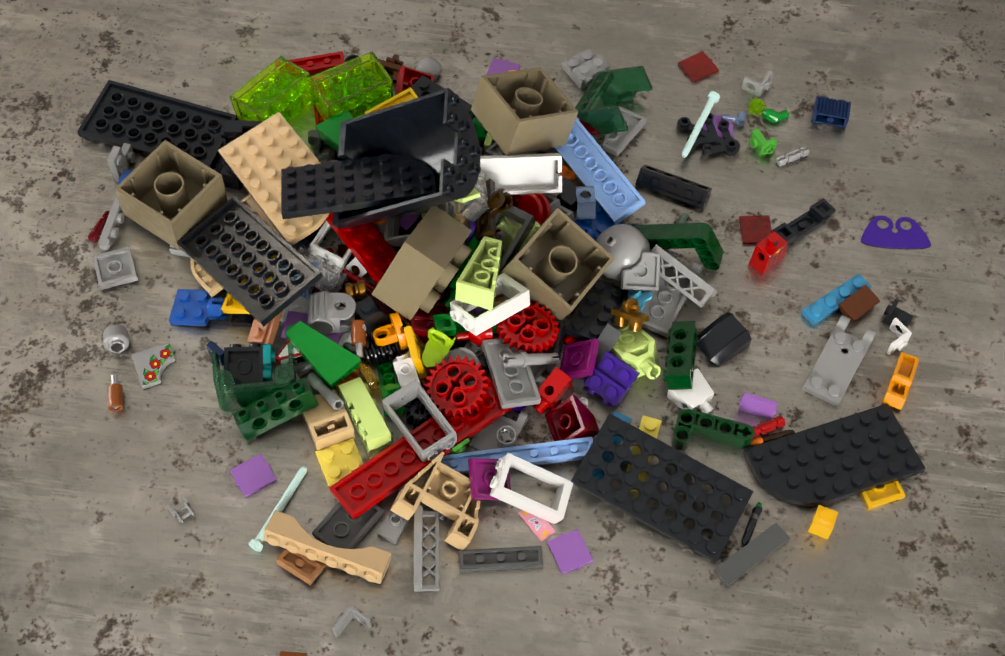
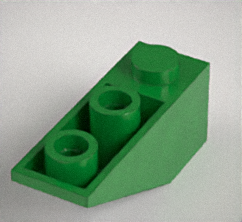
M393 362L376 365L382 400L401 389ZM402 406L395 410V413L397 415L403 414L404 407Z

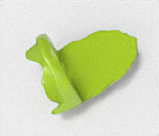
M434 327L429 329V340L422 353L423 364L428 368L442 363V359L448 355L456 337L451 340L444 333L435 330Z

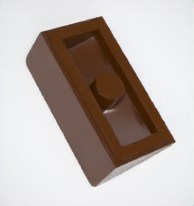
M864 285L838 304L844 316L850 318V321H855L878 304L880 300L867 285Z

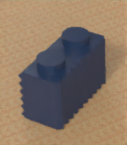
M816 96L811 121L846 128L850 116L851 102L830 99L825 96Z

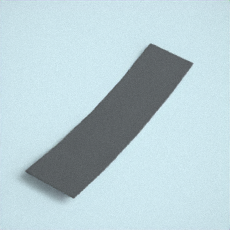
M610 324L606 325L597 339L599 346L594 368L597 367L606 351L610 352L621 335V332ZM588 376L572 379L573 391L575 393H580L585 386L584 383Z

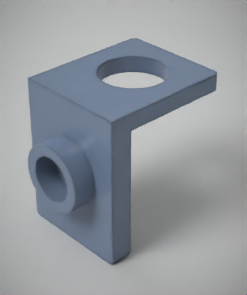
M594 186L576 187L577 220L595 219L596 198ZM583 191H588L591 193V196L584 198L580 194Z

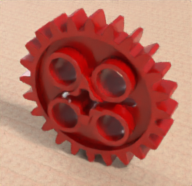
M530 300V306L496 324V332L499 333V339L504 338L503 344L509 343V349L516 347L517 353L520 349L526 353L527 351L534 353L535 350L538 353H542L543 349L548 351L549 346L553 347L554 341L556 342L559 332L557 327L559 323L555 321L556 316H550L552 311H545V305L540 308L538 307L539 302L532 305Z
M457 355L456 360L449 356V362L442 359L443 365L435 364L437 370L430 369L429 371L432 376H426L429 382L424 384L427 389L426 394L442 414L445 412L446 418L451 413L454 419L457 418L458 414L465 418V412L472 415L471 409L479 410L477 404H484L482 397H488L485 390L490 388L486 384L489 382V379L485 376V369L481 370V364L476 365L475 359L469 362L467 356L463 360H461L459 355ZM456 371L459 372V373H458L456 376H454V377H451V376H450L451 373H453V372H456ZM469 381H475L472 386H466ZM441 388H448L446 392L439 393ZM464 397L461 402H455L457 398Z

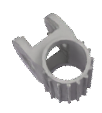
M327 291L314 293V295L308 298V326L322 335L349 332L351 330V321L355 320L356 303L354 299L345 293H331ZM340 303H343L346 307H341Z

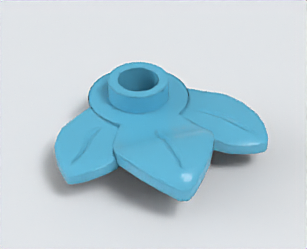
M630 290L627 296L628 299L634 298L638 301V306L640 307L638 312H641L645 307V302L652 298L653 293L645 290Z

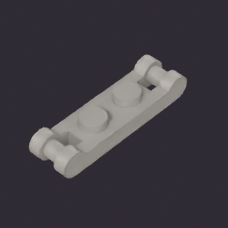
M117 195L98 242L102 253L113 251L112 246L115 238H118L120 224L124 222L125 215Z

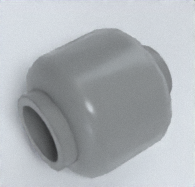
M116 324L108 326L104 330L103 342L106 350L120 353L128 348L129 335L124 326Z

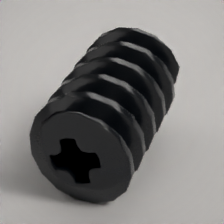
M369 341L368 348L363 346V357H360L362 367L365 368L366 362L373 366L374 360L379 365L381 358L387 363L389 356L392 360L396 359V355L400 356L397 342L385 346H374Z

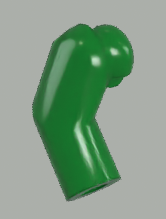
M764 109L762 116L772 123H778L788 118L789 113L787 110L776 112L772 109Z

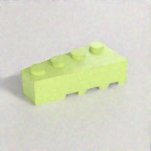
M483 237L456 282L455 300L493 310L501 260V240Z
M361 377L338 385L341 399L371 459L389 447L394 440L382 414L378 411L375 399H372L370 396L368 384L363 383Z

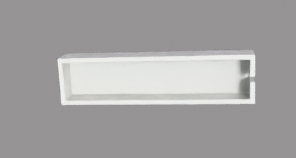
M559 153L480 156L481 172L479 173L475 188L491 178L495 182V191L499 188H504L505 191L503 193L507 192L510 195L562 193V175L560 174L562 172V156Z

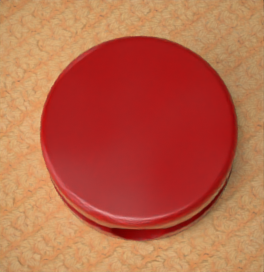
M525 194L519 200L518 208L533 215L534 220L540 225L550 216V204L543 194Z

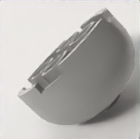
M628 224L610 226L596 239V242L615 258L603 275L606 278L616 279L617 281H621V270L629 269L636 265L640 259L641 252H650V245L645 236L637 228Z

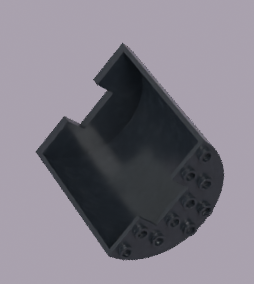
M446 88L341 122L338 157L343 160H353L388 154L416 159L433 171L437 193L393 205L334 212L332 225L341 229L355 228L458 200L472 192L481 172L480 156L482 150L479 146L478 136L470 114L457 94L451 89Z

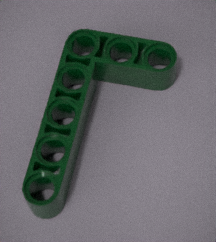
M706 223L631 225L645 236L649 242L650 249H653L656 244L662 249L694 248L705 268L709 270H718L720 268L724 251L712 227Z

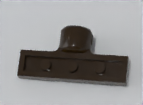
M491 178L476 187V190L482 191L480 193L482 197L479 200L476 198V239L481 242L484 236L491 238L496 234V215L502 214L513 205L510 193H503L505 191L504 188H499L495 191V182ZM477 200H478V201L482 200L481 202H482L483 204L480 206V205L478 204L479 202H477Z

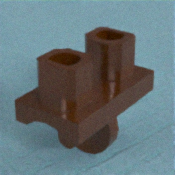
M394 54L392 58L387 57L386 61L377 59V78L385 80L387 74L390 73L392 74L391 81L397 84L398 72L404 62L399 60V55Z

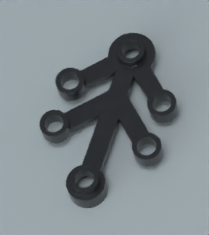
M709 113L707 118L710 119H706L704 123L708 131L701 129L699 135L703 138H697L692 148L703 145L702 154L705 156L723 151L727 155H735L740 149V144L737 140L732 139L728 130L729 122L727 120L719 122L718 129L722 132L723 139L717 134L713 124V114ZM682 117L677 122V130L681 133L692 132L695 127L687 117ZM710 143H717L719 145L712 146Z

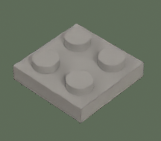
M130 247L92 256L101 290L138 281Z

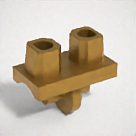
M634 298L624 301L622 303L623 307L620 309L611 308V314L616 316L615 325L626 327L628 326V321H630V331H641L643 322L649 321V315L638 312L640 307L638 306V301Z

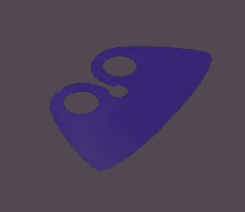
M876 216L870 221L861 238V242L886 248L919 249L931 246L930 240L922 228L909 217H901L896 221L898 232L894 233L892 232L893 222L890 218ZM885 219L889 226L884 229L880 228L877 225V221ZM906 220L912 224V227L909 230H905L900 226V223Z

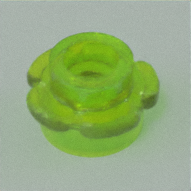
M758 98L752 99L748 104L750 112L755 115L761 114L765 109V102Z

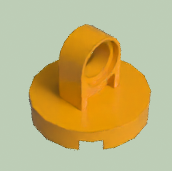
M398 312L389 314L391 324L374 330V342L378 346L397 342L400 351H403L409 347L401 318ZM380 335H387L384 338H377Z

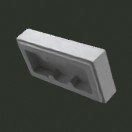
M390 510L378 530L377 536L396 544L409 520Z

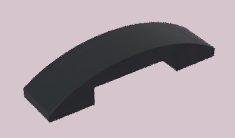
M823 198L811 205L809 211L788 224L784 222L773 229L771 233L776 232L790 244L803 238L823 224L835 213L836 209Z

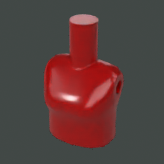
M492 328L485 330L477 336L470 331L456 333V340L468 339L469 342L481 346L482 340L493 339Z

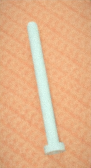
M709 92L707 96L708 101L681 152L683 158L688 156L714 103L719 101L720 95L717 92Z
M305 466L300 467L256 539H251L248 545L255 551H262L265 528L275 510L280 512L284 510L307 473Z

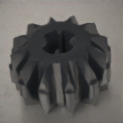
M413 399L411 404H406L405 411L403 412L406 424L411 425L413 430L432 417L419 399L418 401Z

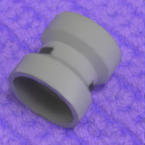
M505 425L497 430L496 436L499 448L516 446L517 436L513 427Z

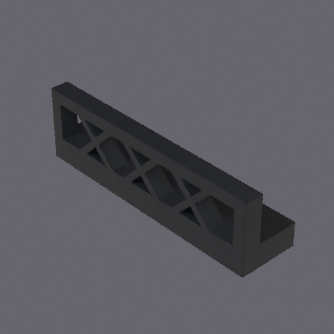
M646 164L640 168L635 185L702 209L705 206L708 195L712 191L710 187Z

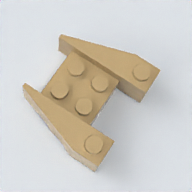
M441 452L403 487L390 510L409 520L417 510L420 502L453 520L444 541L459 550H463L471 542L478 527L480 501L472 500L470 479L441 462L445 454Z

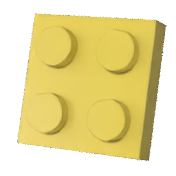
M353 438L315 451L328 487H331L364 464Z

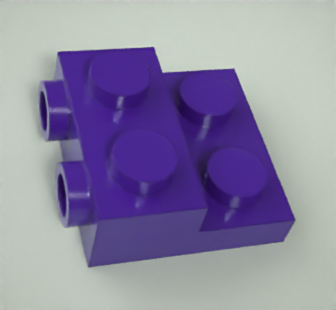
M606 351L597 367L594 368L593 375L588 376L584 385L587 386L586 390L594 396L598 394L603 397L602 402L610 407L613 405L619 406L640 372L611 352Z

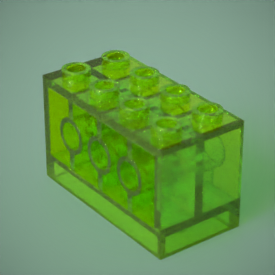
M373 51L309 77L312 101L324 120L347 109L354 119L365 115V111L393 97L392 79Z
M282 56L278 57L229 96L238 120L261 121V123L278 112L289 122L317 98L310 73Z

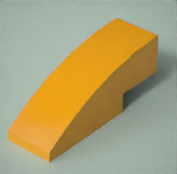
M904 352L900 353L882 403H888L889 406L899 410L902 409L920 358Z

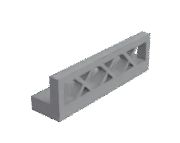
M657 244L652 249V253H661L660 268H662V272L660 271V276L702 308L710 297L714 298L718 293L712 286ZM674 267L676 276L667 277L665 268ZM688 278L690 280V287L681 288L679 279ZM702 289L706 292V295L700 302L695 298L694 290Z
M420 505L414 513V592L440 591V513L438 511H423V505ZM435 517V524L428 528L423 524V518ZM429 534L435 539V543L430 548L423 543V540ZM428 554L435 558V562L430 567L423 563V559ZM430 573L435 578V585H423V578Z

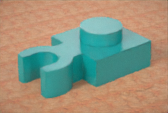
M271 344L263 345V378H265V381L273 380V362H276L275 357L277 356V352Z

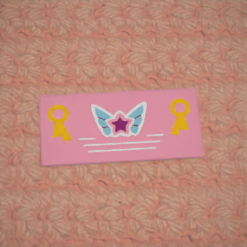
M524 510L518 512L541 542L556 532L548 521Z

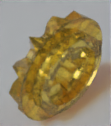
M361 363L359 369L370 389L376 392L379 390L378 385H380L369 364Z

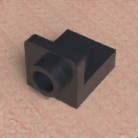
M895 300L892 306H887L884 312L886 318L883 323L890 326L893 319L897 318L907 328L913 315L897 308L899 302ZM896 325L897 330L902 332L901 328Z

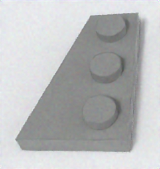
M620 106L616 107V113L611 120L610 129L607 131L602 144L604 151L617 157L647 123L645 117Z

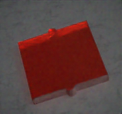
M703 51L678 62V65L684 71V75H687L693 83L719 72V69L712 62L713 60Z
M753 214L752 216H739L743 245H757L772 231L769 215L756 216Z

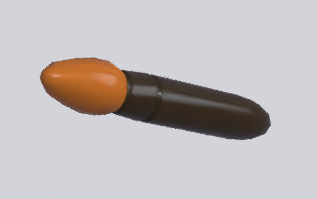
M784 430L763 437H756L750 445H760L794 434L795 431Z

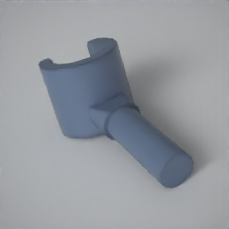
M738 112L737 116L722 115L721 119L735 121L737 125L741 126L744 124L747 114L745 112Z

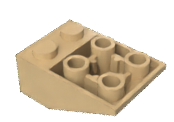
M321 394L315 395L319 405L303 412L302 415L316 450H321L351 438L355 439L354 428L345 407L343 406L340 410H335Z

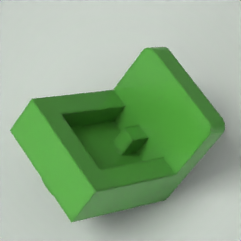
M759 128L752 130L749 139L750 146L756 150L759 156L773 153L778 142L776 138L767 141Z

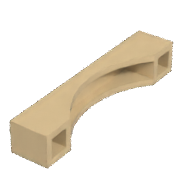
M277 510L274 511L265 528L264 541L269 544L285 548L291 553H299L310 560L320 561L331 568L341 569L350 575H357L372 583L381 584L390 565L392 553L373 546L345 549L324 544L309 535L299 525L295 517Z

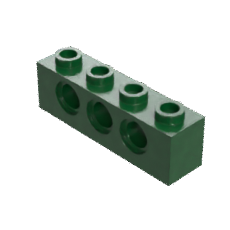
M696 321L672 322V329L668 330L670 343H667V354L669 355L665 356V367L667 370L663 371L664 382H667L669 390L692 389L698 336Z
M304 377L234 412L233 416L237 427L248 441L319 404L312 388Z

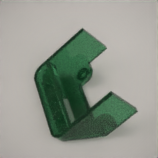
M635 66L598 73L575 107L578 111L577 118L602 134L628 131V126L618 104L620 102H630L637 92L652 91L653 87L644 67Z
M292 343L287 344L289 363L276 367L274 381L235 385L232 373L227 370H220L219 354L216 351H211L213 381L219 407L225 412H236L296 382L295 354Z

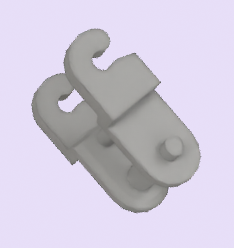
M181 494L180 496L184 500L185 506L177 511L175 509L172 510L169 504L165 506L173 517L176 516L178 518L177 522L183 524L185 518L195 515L193 513L194 509L191 510L189 507V501ZM184 509L188 510V512H186L182 516L178 514Z

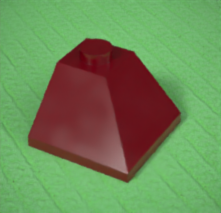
M571 395L545 414L554 441L585 437L593 438L599 432L594 415L575 395Z

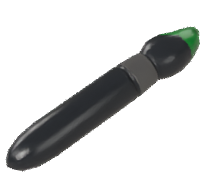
M760 502L752 510L742 537L743 546L749 543L758 517L762 512V504Z

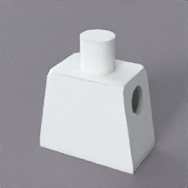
M698 368L694 370L692 389L668 390L667 398L682 410L691 409L710 415L715 411L710 405L714 392Z

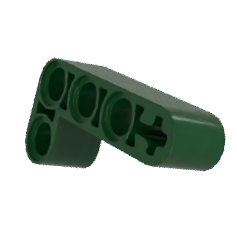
M683 409L678 414L671 444L677 450H685L689 446L691 436L745 449L750 446L755 431L752 426L691 409ZM701 425H707L709 428H704ZM677 437H684L685 440H680Z

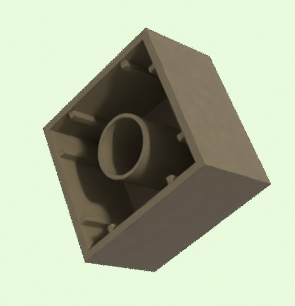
M541 67L482 75L471 107V111L481 122L482 127L489 132L499 145L500 150L507 156L537 150L546 151L549 148L566 145L578 115L577 109Z
M166 140L115 188L121 209L126 217L178 250L181 248L177 245V241L228 201L223 178L220 173Z
M432 206L406 239L371 295L410 321L419 308L429 313L455 276L458 268L461 267L472 249L466 246L464 242L472 230L437 206Z
M557 207L498 275L506 273L529 290L532 305L539 302L538 307L541 308L545 305V311H552L550 316H556V320H562L573 311L615 258Z

